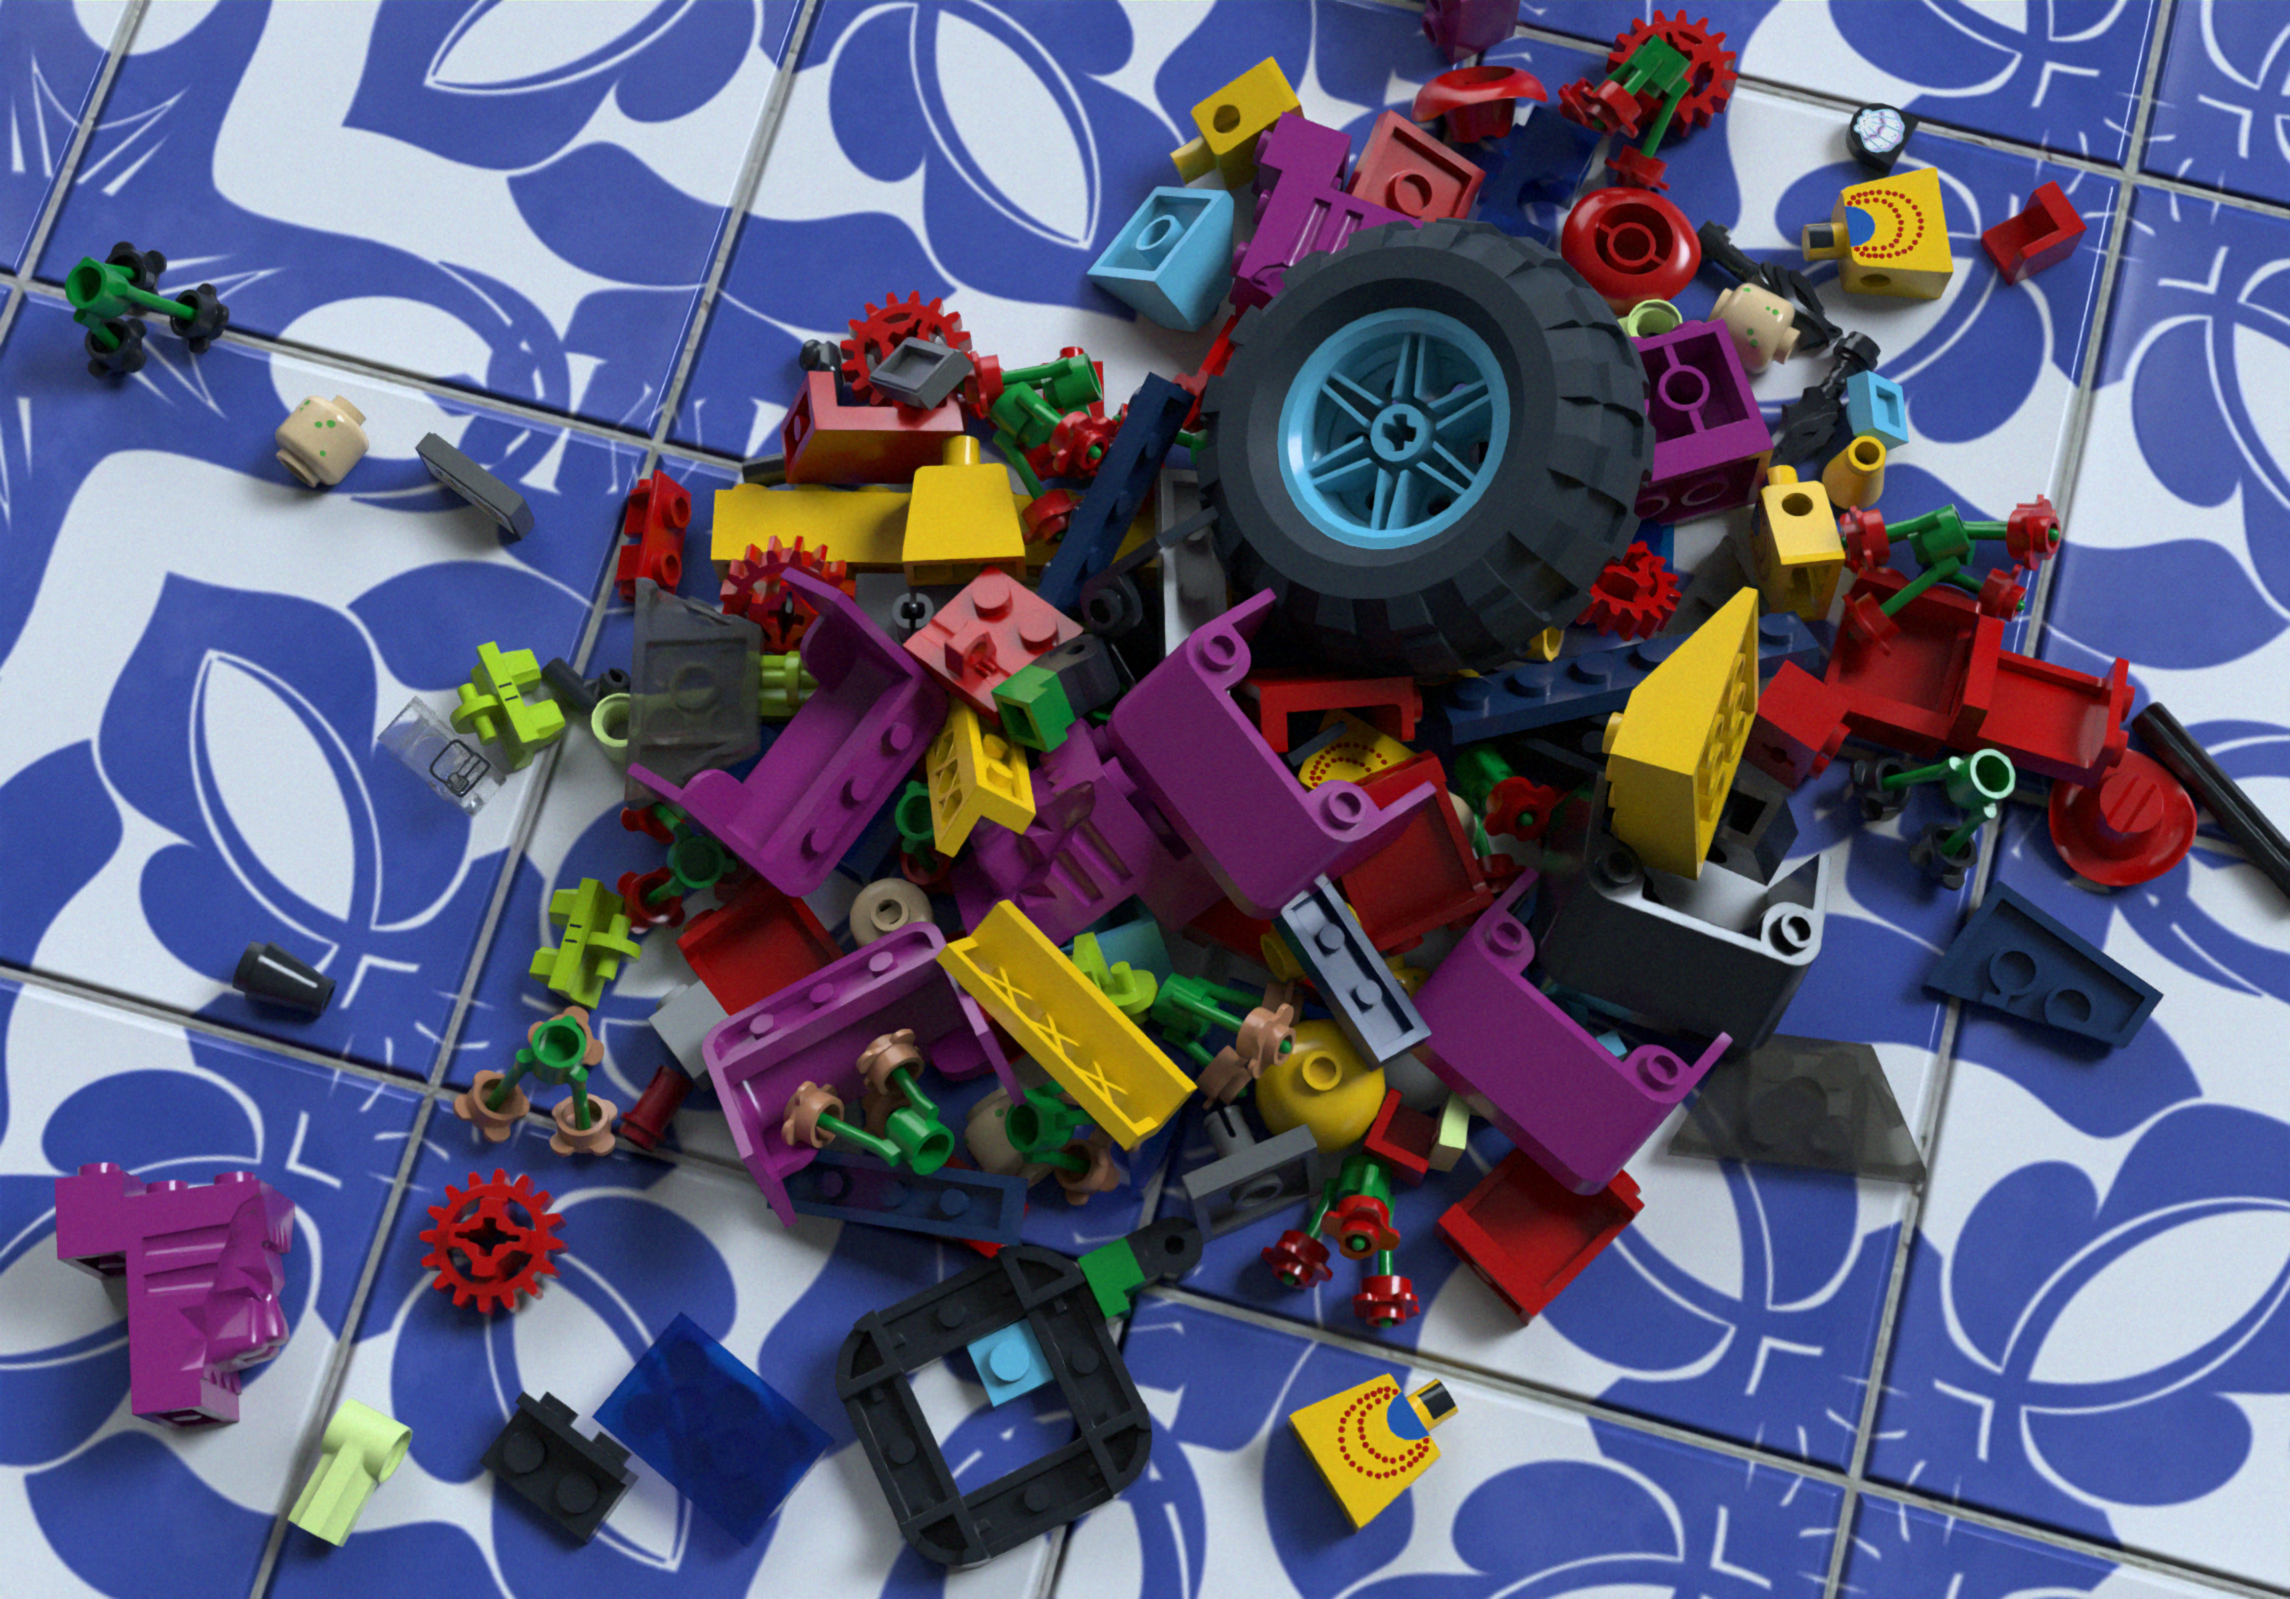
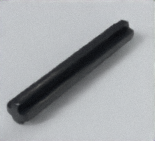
M2156 701L2148 705L2131 722L2134 731L2290 900V842L2162 703Z

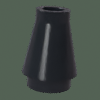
M253 940L248 945L238 964L232 987L244 992L245 1000L304 1010L322 1016L333 997L337 980L324 976L272 940L267 945Z

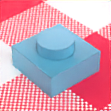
M1868 370L1848 377L1849 403L1846 407V414L1853 430V435L1856 437H1874L1884 445L1886 450L1909 443L1902 386Z
M1028 1318L967 1345L995 1410L1056 1382Z

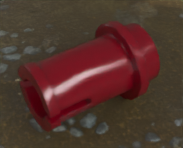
M659 1064L654 1077L630 1113L622 1112L620 1120L623 1124L618 1130V1134L636 1147L649 1153L652 1152L656 1144L664 1145L667 1140L663 1134L695 1086L681 1074Z

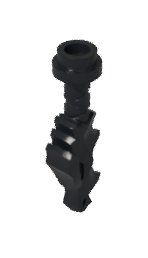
M1709 219L1699 229L1697 235L1702 250L1700 265L1704 266L1707 262L1713 264L1716 261L1718 265L1729 271L1740 282L1755 284L1793 304L1795 316L1791 327L1801 332L1798 338L1800 344L1798 353L1818 348L1824 344L1828 349L1831 344L1843 338V330L1830 323L1824 317V308L1818 300L1809 278L1801 275L1797 269L1787 271L1783 264L1772 265L1769 260L1761 261L1758 265L1733 244H1729L1731 238L1728 235L1731 229L1723 223L1717 225Z
M1852 331L1847 338L1839 339L1833 348L1836 363L1829 371L1828 377H1825L1819 386L1804 388L1802 398L1796 404L1781 405V421L1771 438L1775 449L1768 469L1779 465H1788L1794 468L1803 461L1820 455L1824 446L1836 435L1834 427L1840 423L1838 414L1843 410L1839 399L1846 391L1847 378L1866 370L1873 372L1878 365L1877 357L1880 355L1881 350L1871 338L1860 332Z

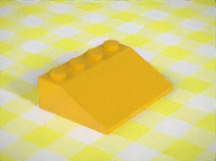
M1744 586L1632 690L1624 714L1613 712L1610 717L1603 739L1602 752L1610 754L1605 780L1613 782L1608 799V806L1615 808L1611 832L1618 834L1619 840L1627 843L1635 850L1644 866L1695 881L1699 879L1758 709V590Z

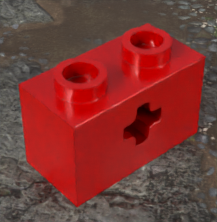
M1786 660L1758 699V709L1741 757L1793 792L1806 774L1817 781L1851 731L1849 727L1841 722L1853 702L1789 660Z

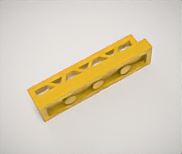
M949 693L947 696V718L940 731L925 749V759L936 850L954 858L981 815L1023 835L1036 815L1024 745L1010 740L1004 723L997 727L952 693Z
M1009 899L998 902L969 937L946 944L935 959L1126 1151L1157 1134L1197 1089V1086Z

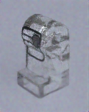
M417 696L407 704L377 737L391 758L444 801L448 800L472 819L507 782L505 776L484 755L438 718L435 712Z

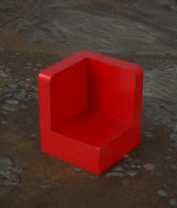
M2055 180L2033 190L2022 213L1986 230L1980 239V243L2009 287L2071 257L2087 227Z
M1391 1087L1364 1143L1361 1155L1372 1156L1384 1161L1393 1169L1394 1177L1419 1188L1430 1164L1425 1159L1435 1119L1400 1103L1403 1093Z

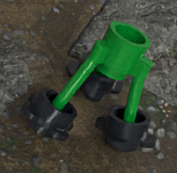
M121 241L114 245L105 263H101L89 256L84 257L71 270L65 284L66 297L70 304L77 308L73 315V320L89 328L85 337V349L92 357V360L88 363V371L97 379H105L113 372L128 371L129 373H136L146 364L147 356L142 351V339L147 333V327L137 318H131L127 321L118 318L129 309L132 302H135L141 309L153 308L170 314V326L173 333L188 339L189 350L198 355L206 353L209 349L210 341L216 340L222 335L229 320V308L226 305L220 304L216 297V287L209 283L201 284L197 290L188 289L183 291L175 301L160 297L157 285L160 274L164 273L167 269L165 256L157 250H150L147 253L136 250L132 243Z
M1950 747L1942 754L1941 764L1910 772L1900 760L1893 758L1887 752L1876 754L1874 761L1869 763L1864 760L1854 761L1851 764L1849 775L1853 782L1855 798L1860 804V812L1867 821H1878L1881 819L1882 814L1890 811L1892 814L1903 812L1912 797L1914 785L1944 778V783L1938 788L1940 801L1950 808L1959 806L1970 809V816L1961 826L1952 823H1926L1920 830L1922 836L1920 843L1912 845L1907 853L1910 863L1916 869L1922 870L1929 878L1939 881L1941 886L1947 890H1959L1965 884L1964 872L1967 868H1972L1978 861L1977 848L1971 837L1972 834L1984 822L1996 816V809L2000 804V799L2008 796L2014 789L2016 779L2010 759L1993 749H1983L1973 754Z

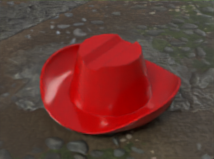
M1498 65L1473 66L1443 73L1427 82L1414 98L1411 108V119L1416 122H1426L1444 114L1454 141L1476 143L1481 136L1494 134L1500 139L1512 133L1517 97H1527L1540 102H1548L1549 100L1543 84L1536 76L1526 70Z
M1606 187L1590 192L1572 208L1562 231V258L1615 310V315L1629 316L1634 307L1645 300H1671L1690 283L1696 274L1701 260L1702 250L1699 237L1685 214L1665 197L1644 189Z
M2126 748L2117 768L2107 766L2095 790L2055 778L2051 789L2048 818L2054 846L2062 859L2074 871L2096 883L2108 886H2130L2150 881L2175 867L2185 857L2193 844L2197 830V815L2188 793L2163 765L2140 752Z

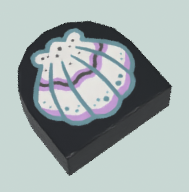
M1870 103L1861 107L1853 115L1846 133L1847 147L1852 156L1860 162L1889 176L1914 134L1920 120L1894 106L1884 103Z

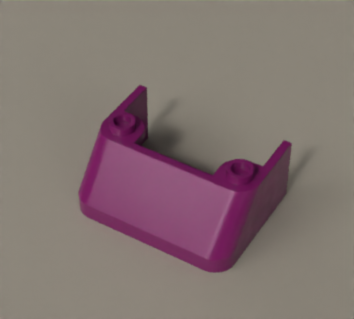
M787 567L780 577L820 614L805 633L800 646V659L803 668L820 685L743 784L730 774L718 769L700 772L688 782L683 790L636 762L630 766L626 773L702 836L716 841L724 852L769 885L788 896L803 897L814 892L824 882L940 731L947 718L948 699L943 688L843 591Z
M1270 587L1196 629L1117 703L1106 725V736L1112 749L1226 895L1241 912L1260 920H1268L1280 916L1398 840L1437 791L1428 780L1380 811L1364 790L1348 781L1332 780L1320 785L1309 793L1304 790L1227 693L1228 690L1242 681L1249 670L1251 655L1248 646L1274 606L1273 601L1277 598Z
M1529 867L1475 922L1410 999L1432 1032V1035L1424 1044L1409 1052L1565 1188L1580 1195H1595L1603 1191L1733 1039L1723 1031L1691 1068L1673 1052L1658 1045L1640 1046L1631 1053L1624 1063L1520 975L1533 959L1535 946L1529 931L1511 913L1539 877V874Z
M910 923L722 1020L708 1032L703 1040L702 1055L741 1159L785 1228L792 1226L798 1221L782 1179L805 1168L820 1149L803 1141H797L794 1145H788L782 1141L781 1131L785 1124L783 1119L785 1107L792 1095L806 1081L815 1083L817 1088L820 1089L825 1084L834 1086L837 1090V1098L842 1100L844 1106L866 1095L871 1090H868L864 1085L866 1074L858 1071L856 1062L867 1047L877 1038L886 1034H894L902 1029H911L916 1036L913 1046H918L923 1052L922 1059L924 1064L933 1060L944 1078L952 1081H965L977 1078L994 1068L1015 1107L1028 1101L979 1003L935 959L947 942L940 929L932 923ZM815 1126V1137L817 1139L819 1131L817 1126Z

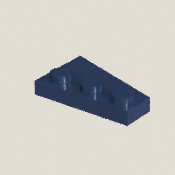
M2000 880L1995 883L1920 986L2121 1050L2127 1048L2164 996L2163 993Z

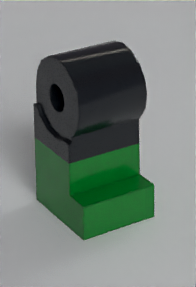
M1087 634L1069 639L1053 650L1046 651L990 692L1010 740L1050 753L1068 739L1065 731L1068 726L1089 710L1110 701L1118 694L1121 686L1102 637ZM1016 706L1024 708L1027 717H1022L1018 713Z
M1171 1216L1160 1219L1078 1258L1077 1268L1084 1276L1087 1287L1108 1328L1130 1317L1131 1307L1126 1298L1161 1281L1178 1283L1194 1275L1201 1263L1204 1243L1201 1232L1194 1223L1183 1217Z

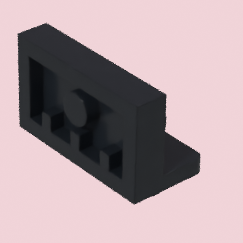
M522 1391L515 1401L520 1406L519 1410L479 1462L584 1542L590 1544L639 1478L638 1475L624 1466L632 1454L600 1430L592 1441L571 1426L579 1414L548 1391L545 1392L539 1401Z

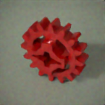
M1681 9L1676 14L1674 21H1666L1661 10L1654 11L1651 25L1649 26L1639 18L1633 19L1629 35L1618 33L1616 36L1613 51L1609 53L1605 73L1610 76L1630 58L1640 44L1645 47L1654 34L1664 40L1692 64L1683 75V78L1691 84V87L1679 100L1664 132L1665 134L1668 126L1676 125L1680 135L1686 137L1689 134L1692 121L1695 120L1698 125L1707 129L1711 125L1715 112L1721 114L1725 112L1730 94H1733L1738 74L1732 71L1737 58L1736 52L1722 51L1727 35L1724 32H1719L1709 36L1706 33L1709 19L1702 17L1695 25L1686 23V11ZM1627 78L1620 86L1623 87L1630 79ZM1710 82L1705 91L1693 98L1692 93L1702 91L1704 83ZM1641 88L1633 96L1642 110V113L1634 123L1638 130L1645 126L1648 121L1654 123L1667 95L1665 91L1656 100Z
M912 290L908 302L899 304L895 294L890 292L886 296V308L879 310L874 304L868 302L864 305L867 321L864 323L860 320L850 319L848 322L850 336L854 340H843L840 343L842 357L844 360H847L841 364L845 382L853 383L851 389L857 403L870 398V407H916L879 394L868 381L871 374L867 366L868 354L874 356L875 363L880 365L907 337L935 343L937 336H939L946 347L961 350L969 361L972 362L971 355L967 353L973 349L970 331H961L963 326L961 315L958 311L944 316L943 300L936 297L928 306L921 305L919 291ZM957 384L958 394H962V392L958 389Z
M775 535L770 536L766 552H762L760 548L751 543L746 547L743 561L736 559L731 561L727 578L723 580L719 600L724 602L721 614L722 623L735 624L731 639L735 644L747 640L752 641L754 644L751 656H762L766 651L774 653V656H787L788 651H800L805 633L820 614L780 577L787 567L843 591L853 602L855 601L857 592L856 581L844 580L847 563L844 560L835 561L831 564L825 561L828 546L821 544L811 553L804 550L803 536H796L792 548H783L781 541ZM788 591L793 593V605L790 613L786 612V595Z
M1642 540L1634 545L1631 543L1622 563L1617 564L1610 561L1589 590V593L1595 597V600L1576 617L1575 622L1582 625L1590 620L1597 624L1599 635L1605 637L1611 629L1612 631H1617L1625 642H1630L1635 632L1644 640L1651 639L1656 630L1661 633L1663 632L1677 609L1676 605L1681 599L1682 593L1675 590L1674 586L1679 579L1675 574L1662 571L1667 560L1663 556H1653L1647 549L1648 544Z
M496 1168L491 1184H486L475 1171L471 1172L468 1175L469 1190L462 1193L450 1184L444 1188L448 1199L451 1201L446 1209L439 1206H429L427 1212L438 1221L436 1230L420 1232L419 1239L435 1247V1252L421 1259V1263L428 1271L442 1270V1273L432 1284L438 1292L444 1295L457 1287L453 1298V1304L466 1310L477 1298L479 1312L484 1316L492 1317L497 1301H502L505 1307L514 1314L520 1312L519 1295L527 1292L537 1300L544 1297L543 1291L537 1283L542 1276L553 1279L560 1277L561 1272L550 1263L552 1255L568 1253L569 1246L564 1241L553 1237V1233L561 1230L567 1223L560 1213L546 1214L555 1202V1199L546 1190L531 1197L535 1182L530 1177L523 1174L511 1186L509 1174L504 1169ZM514 1203L521 1205L529 1212L536 1231L529 1230L527 1227L517 1226L515 1223L517 1211L513 1209ZM479 1206V1211L463 1224L460 1223L466 1214ZM497 1229L513 1242L506 1241L505 1245H495L491 1255L475 1243H483V1240L494 1239ZM453 1254L469 1257L473 1262L471 1274L475 1276L474 1283L465 1279L455 1264ZM524 1261H529L528 1265L517 1276L509 1280V1274Z

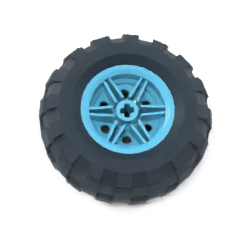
M1451 217L1437 218L1436 223L1424 221L1421 229L1413 226L1408 220L1360 230L1348 234L1347 247L1332 254L1326 250H1317L1315 253L1311 252L1280 274L1285 287L1262 310L1250 305L1228 336L1229 341L1236 348L1223 375L1210 374L1200 409V422L1202 428L1208 431L1206 449L1196 452L1199 502L1202 511L1214 505L1220 515L1215 520L1216 522L1210 526L1215 535L1211 539L1214 553L1233 589L1250 599L1270 587L1277 598L1273 601L1274 606L1264 623L1290 643L1311 655L1346 671L1353 670L1381 676H1413V683H1438L1448 679V672H1458V670L1472 669L1482 674L1526 655L1527 650L1532 649L1529 640L1552 626L1558 631L1564 630L1595 600V597L1589 593V590L1610 561L1617 564L1622 563L1641 521L1634 514L1638 490L1647 488L1648 482L1652 481L1656 429L1648 421L1644 400L1649 399L1650 383L1638 348L1629 339L1617 321L1615 310L1565 259L1531 237H1512L1499 231L1492 223ZM1459 384H1466V385H1467L1466 387H1464V388H1462V389H1459V390H1457V391H1455V392L1452 393V390H1453L1457 385H1459ZM1395 400L1399 404H1393L1392 401ZM1367 435L1370 436L1371 441L1366 438ZM1488 442L1489 447L1485 460L1479 464L1480 449L1478 444ZM1373 495H1375L1373 511H1371L1369 502ZM1451 501L1449 508L1436 516H1432L1435 506Z

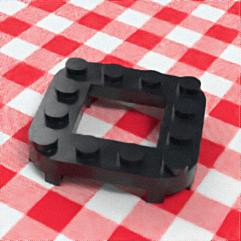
M1019 1243V1246L1008 1245L997 1249V1255L878 1313L874 1309L866 1313L853 1324L854 1329L850 1332L840 1350L835 1374L837 1392L897 1520L898 1527L906 1540L920 1554L939 1566L974 1568L990 1563L1122 1497L1138 1482L1149 1465L1152 1449V1427L1146 1404L1143 1402L1087 1287L1084 1276L1071 1260L1068 1261L1051 1250L1035 1246H1022V1243ZM1028 1318L1084 1437L962 1496L907 1377L967 1348V1345Z

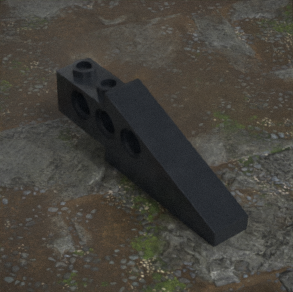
M1493 668L1480 674L1479 677L1500 673L1501 671ZM1426 688L1421 695L1422 711L1424 714L1440 722L1432 708V688ZM1601 713L1474 740L1472 742L1477 745L1481 743L1494 744L1506 762L1515 763L1520 770L1549 787L1557 785L1567 792L1578 788L1597 771L1606 773L1610 754L1602 752V744L1611 716ZM1734 776L1705 860L1768 886L1799 834L1786 797ZM1609 781L1603 818L1612 823L1615 808L1608 806L1609 794L1613 783Z

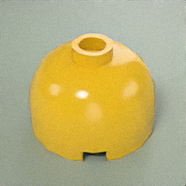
M1332 1019L1301 1021L1298 1025L1290 1027L1296 1031V1042L1287 1061L1281 1066L1270 1065L1259 1079L1254 1078L1255 1106L1266 1128L1274 1136L1307 1123L1318 1146V1154L1337 1153L1359 1143L1373 1126L1386 1096L1384 1067L1382 1066L1371 1072L1338 1021Z

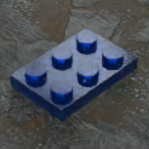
M681 1311L592 1416L747 1548L753 1544L836 1442L834 1438Z

